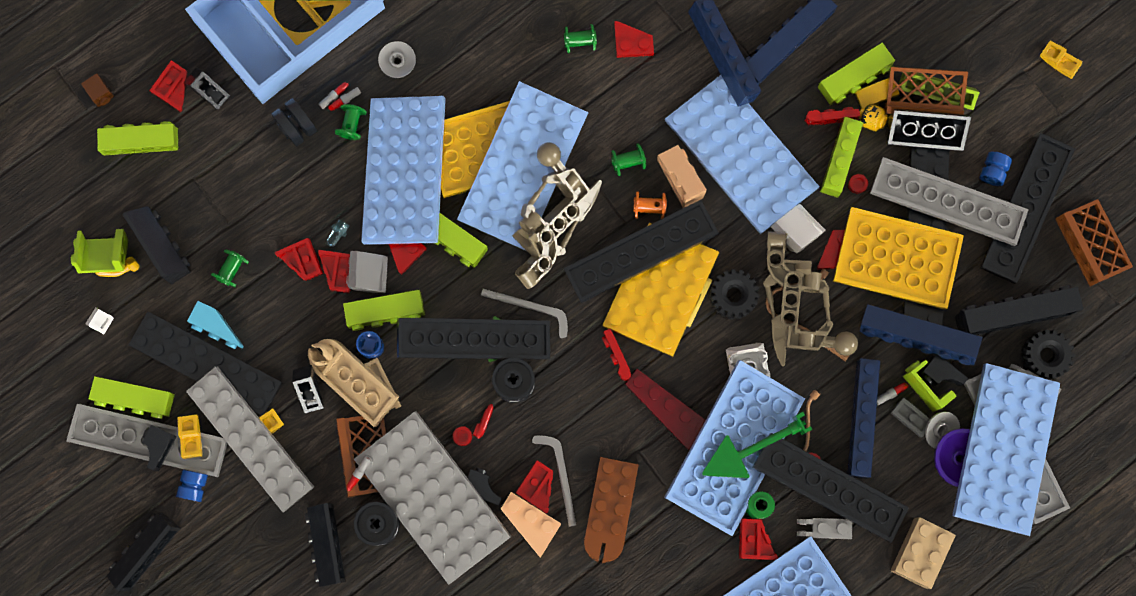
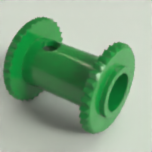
M590 24V30L568 32V28H564V43L567 53H570V47L592 45L593 51L596 50L597 39L593 24Z
M343 104L341 109L345 111L342 128L336 129L335 134L345 139L359 140L361 136L356 133L360 115H366L367 112L359 106Z
M639 143L636 144L637 150L619 155H616L614 150L611 151L612 165L618 176H621V169L640 164L643 170L646 168L645 154Z
M226 249L224 252L228 254V257L218 275L215 273L211 275L217 281L227 286L236 287V284L232 283L235 274L242 262L245 264L249 262L242 255Z
M756 492L748 500L746 513L754 519L766 518L774 512L775 501L766 492ZM759 501L763 505V509L760 510L756 508V502Z

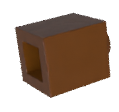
M97 73L81 83L98 107L108 104L111 98L114 97Z

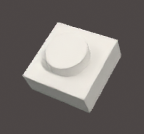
M95 307L86 325L104 334L114 318Z

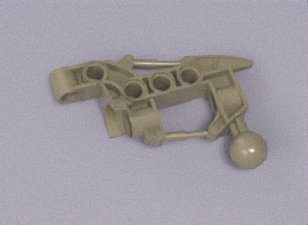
M551 142L544 143L538 148L537 158L542 165L551 166L554 172L542 177L543 183L538 191L534 193L527 204L522 206L521 216L523 219L519 222L521 228L512 235L531 255L515 272V275L527 289L534 287L552 268L557 256L566 253L565 247L572 236L573 230L578 221H583L592 208L602 184L601 180H597L588 188L574 168H565L560 161L561 151L559 147ZM555 183L565 198L542 219L535 212L536 209L533 205L546 184ZM572 224L569 232L566 233L560 246H558L557 238Z
M768 231L767 270L769 276L764 281L763 286L766 290L772 314L771 324L774 349L781 366H785L786 348L819 351L821 347L835 348L836 352L843 356L853 354L858 348V339L853 333L845 331L837 334L836 337L827 336L833 326V322L830 321L829 287L825 280H821L822 273L811 271L812 261L784 260L787 233ZM778 255L781 262L774 265L770 262V257ZM796 276L798 284L790 285L787 282L788 277ZM775 284L783 287L781 314L777 317L771 286ZM801 292L823 293L827 321L818 331L797 329ZM788 295H794L796 303L790 305L786 302L785 298ZM786 314L794 316L795 321L792 324H787L784 321Z

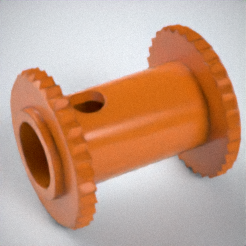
M636 192L633 208L635 218H638V212L661 214V219L665 217L667 207L665 193L662 194V199L640 198L639 192Z

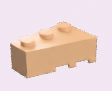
M679 145L659 154L657 161L679 202L685 208L703 199L707 189L698 177L694 167L687 160L688 157L685 150L680 149Z
M511 492L501 510L541 558L561 523Z

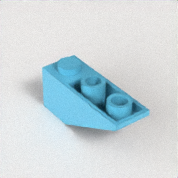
M197 301L187 322L192 324L191 328L200 333L202 330L209 332V337L217 341L221 338L226 341L225 345L236 349L237 346L243 349V344L220 312Z

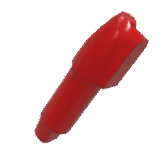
M490 404L485 409L480 423L476 425L473 436L478 439L486 431L493 412V404Z

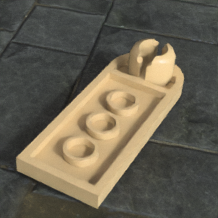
M324 339L312 344L311 346L314 348L308 349V358L314 372L373 427L378 426L399 396L339 341Z

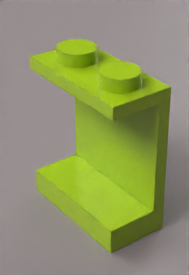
M116 229L115 238L85 239L82 231L77 232V238L73 242L75 250L74 254L71 255V264L78 273L124 271L128 247V238L124 229Z
M926 360L921 363L916 361L905 369L907 373L903 378L932 412L942 409L957 396L951 390L937 397L916 373L928 362Z

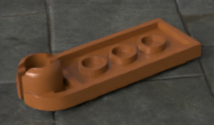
M600 457L584 539L586 553L596 562L599 561L602 543L605 544L602 563L614 561L622 553L638 464Z

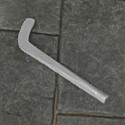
M487 289L482 290L481 296L557 317L559 337L562 339L567 337V318L562 310Z
M534 436L532 443L548 445L554 448L569 527L576 526L561 443L552 437Z

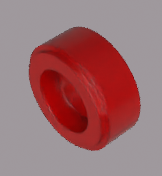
M853 175L848 182V187L851 192L861 194L867 189L868 180L864 175Z
M458 427L453 432V440L459 446H467L472 441V433L467 427Z

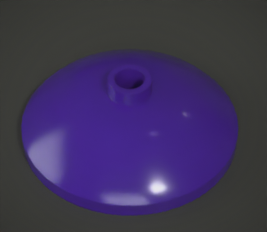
M956 429L945 434L939 440L934 453V461L938 473L947 483L955 487L959 486L970 433L969 429ZM958 455L961 457L960 462L956 460Z

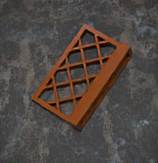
M890 66L885 111L887 114H891L894 109L964 115L968 71ZM894 71L903 72L907 77L897 84L894 80ZM916 73H922L926 77L919 85H916L911 79ZM936 74H941L945 80L936 87L930 79ZM955 75H963L962 83L955 88L949 80ZM910 80L915 88L906 94L900 86ZM929 81L934 89L925 95L920 90V87ZM948 82L954 90L944 97L939 88ZM899 88L905 96L899 101H891L892 93ZM918 89L924 97L919 102H913L909 96ZM938 91L943 99L938 103H931L928 97ZM955 92L960 96L959 105L950 104L947 100Z
M1098 199L1055 218L1089 286H1093L1133 267ZM1091 206H1095L1098 212L1097 217L1088 214ZM1076 213L1083 216L1081 224L1075 221L1073 214ZM1087 218L1095 221L1093 229L1085 226ZM1099 223L1105 226V234L1097 231ZM1083 230L1092 233L1090 241L1084 239L1082 235ZM1095 235L1104 238L1102 246L1094 243ZM1108 240L1114 243V251L1106 248ZM1092 247L1100 250L1098 258L1093 256L1091 252ZM1104 252L1113 255L1111 263L1102 260ZM1117 257L1123 260L1125 267L1121 268L1115 265ZM1101 264L1109 267L1108 274L1105 276L1100 270Z
M362 416L336 419L346 486L356 469L354 454L360 455L353 450L352 444L356 439L366 444L361 451L362 453L367 447L371 446L370 443L376 435L379 438L383 437L386 434L384 418L381 420L377 431L367 426L368 421L363 423L361 420L366 419ZM357 421L363 425L357 435L350 430L349 422ZM365 427L374 433L368 443L359 437ZM363 474L362 477H364V478L367 479L369 482H371V481L367 478V476ZM357 482L351 491L347 490V497L377 493L378 491L376 488L371 489L373 484H371L368 490L359 491Z

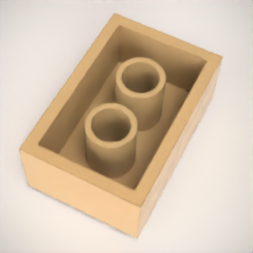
M914 518L890 571L925 589H932L956 535L923 518Z

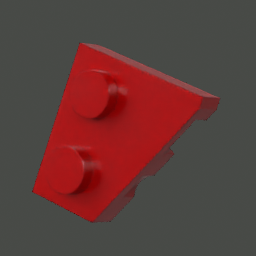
M614 21L617 58L654 56L653 35Z
M171 60L149 91L181 112L183 110L186 89L184 81L187 79L188 72Z
M833 230L831 232L828 243L817 265V270L836 269L845 230Z
M309 238L275 252L277 257L281 258L288 267L305 281L323 274Z
M422 243L389 244L398 272L401 275L427 250Z
M319 250L318 253L327 277L329 289L336 292L350 293L351 288L346 283V278L349 275L348 262L350 254Z
M536 460L515 492L546 514L549 512L548 506L551 496L553 470Z
M741 519L739 558L778 559L770 544L771 540L765 532L762 520Z

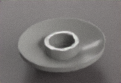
M395 41L388 43L381 49L378 63L381 70L387 76L401 78L413 70L416 56L408 44ZM400 59L401 63L395 64V60Z
M939 412L931 417L925 429V437L931 447L936 449L939 440L945 434L960 429L957 417L950 412Z

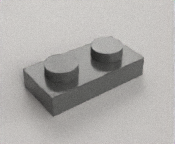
M902 398L891 411V414L922 438L925 435V429L930 419L908 400Z

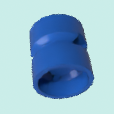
M989 152L985 160L986 167L982 168L979 178L987 184L1003 186L1007 176L1005 172L1009 170L1012 159L999 152Z
M373 331L363 332L356 340L357 350L367 359H376L384 351L382 339Z
M182 470L180 478L182 485L178 486L176 497L201 502L204 493L201 488L206 485L208 475Z

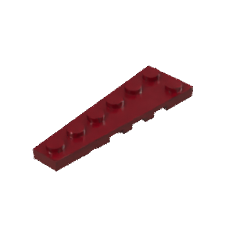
M636 369L625 385L664 424L677 440L690 450L706 420L640 370Z

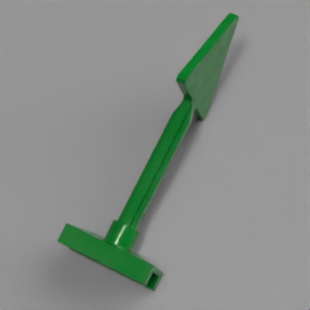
M804 412L792 418L793 422L788 424V427L739 452L735 449L730 437L726 435L702 472V475L749 478L750 476L742 462L743 458L790 434L794 435L800 432L803 435L812 430L811 426L805 429V421L801 422L800 418L805 416Z

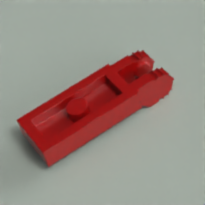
M853 107L843 108L842 111L827 109L822 113L818 110H811L807 113L805 122L808 125L842 123L845 117L858 120L860 111Z
M610 328L603 332V343L606 348L610 347L613 353L610 357L614 366L617 364L619 366L618 375L623 381H628L632 374Z

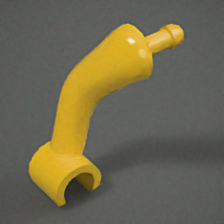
M128 257L125 261L124 271L96 272V275L100 277H118L130 270L137 271L139 264L133 257Z

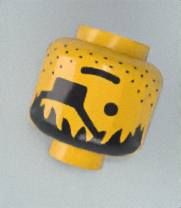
M869 104L866 108L860 110L859 119L863 122L862 127L878 131L884 128L888 115H886L884 108Z

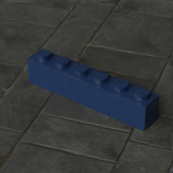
M696 0L688 13L738 107L754 102L761 89L713 0Z
M808 0V4L805 7L801 6L796 10L795 16L791 20L788 18L781 25L782 29L779 32L774 31L769 36V41L765 45L762 43L757 47L754 56H748L745 59L758 85L835 12L837 5L832 0Z
M867 305L860 332L868 337L875 336L882 338L885 342H896L906 348H917L923 353H934L944 359L958 360L964 365L975 364L983 338L872 305Z
M859 359L856 361L847 474L852 477H871L880 370L879 360Z

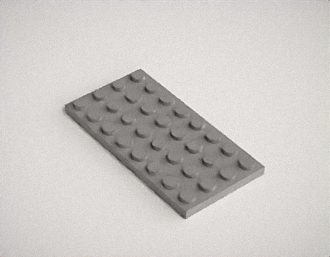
M417 411L413 412L354 459L358 466L365 456L371 459L364 474L389 507L394 510L399 520L448 585L511 538L510 533Z

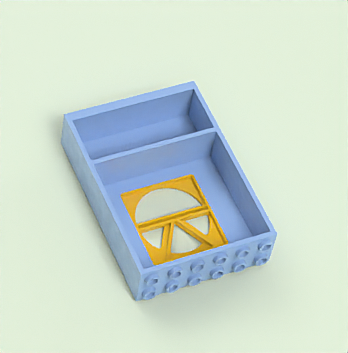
M196 0L185 10L258 100L264 104L385 9L383 4L384 0H296L318 25V28L308 32H293L284 28L275 16V0ZM333 5V11L327 21H324L313 9Z

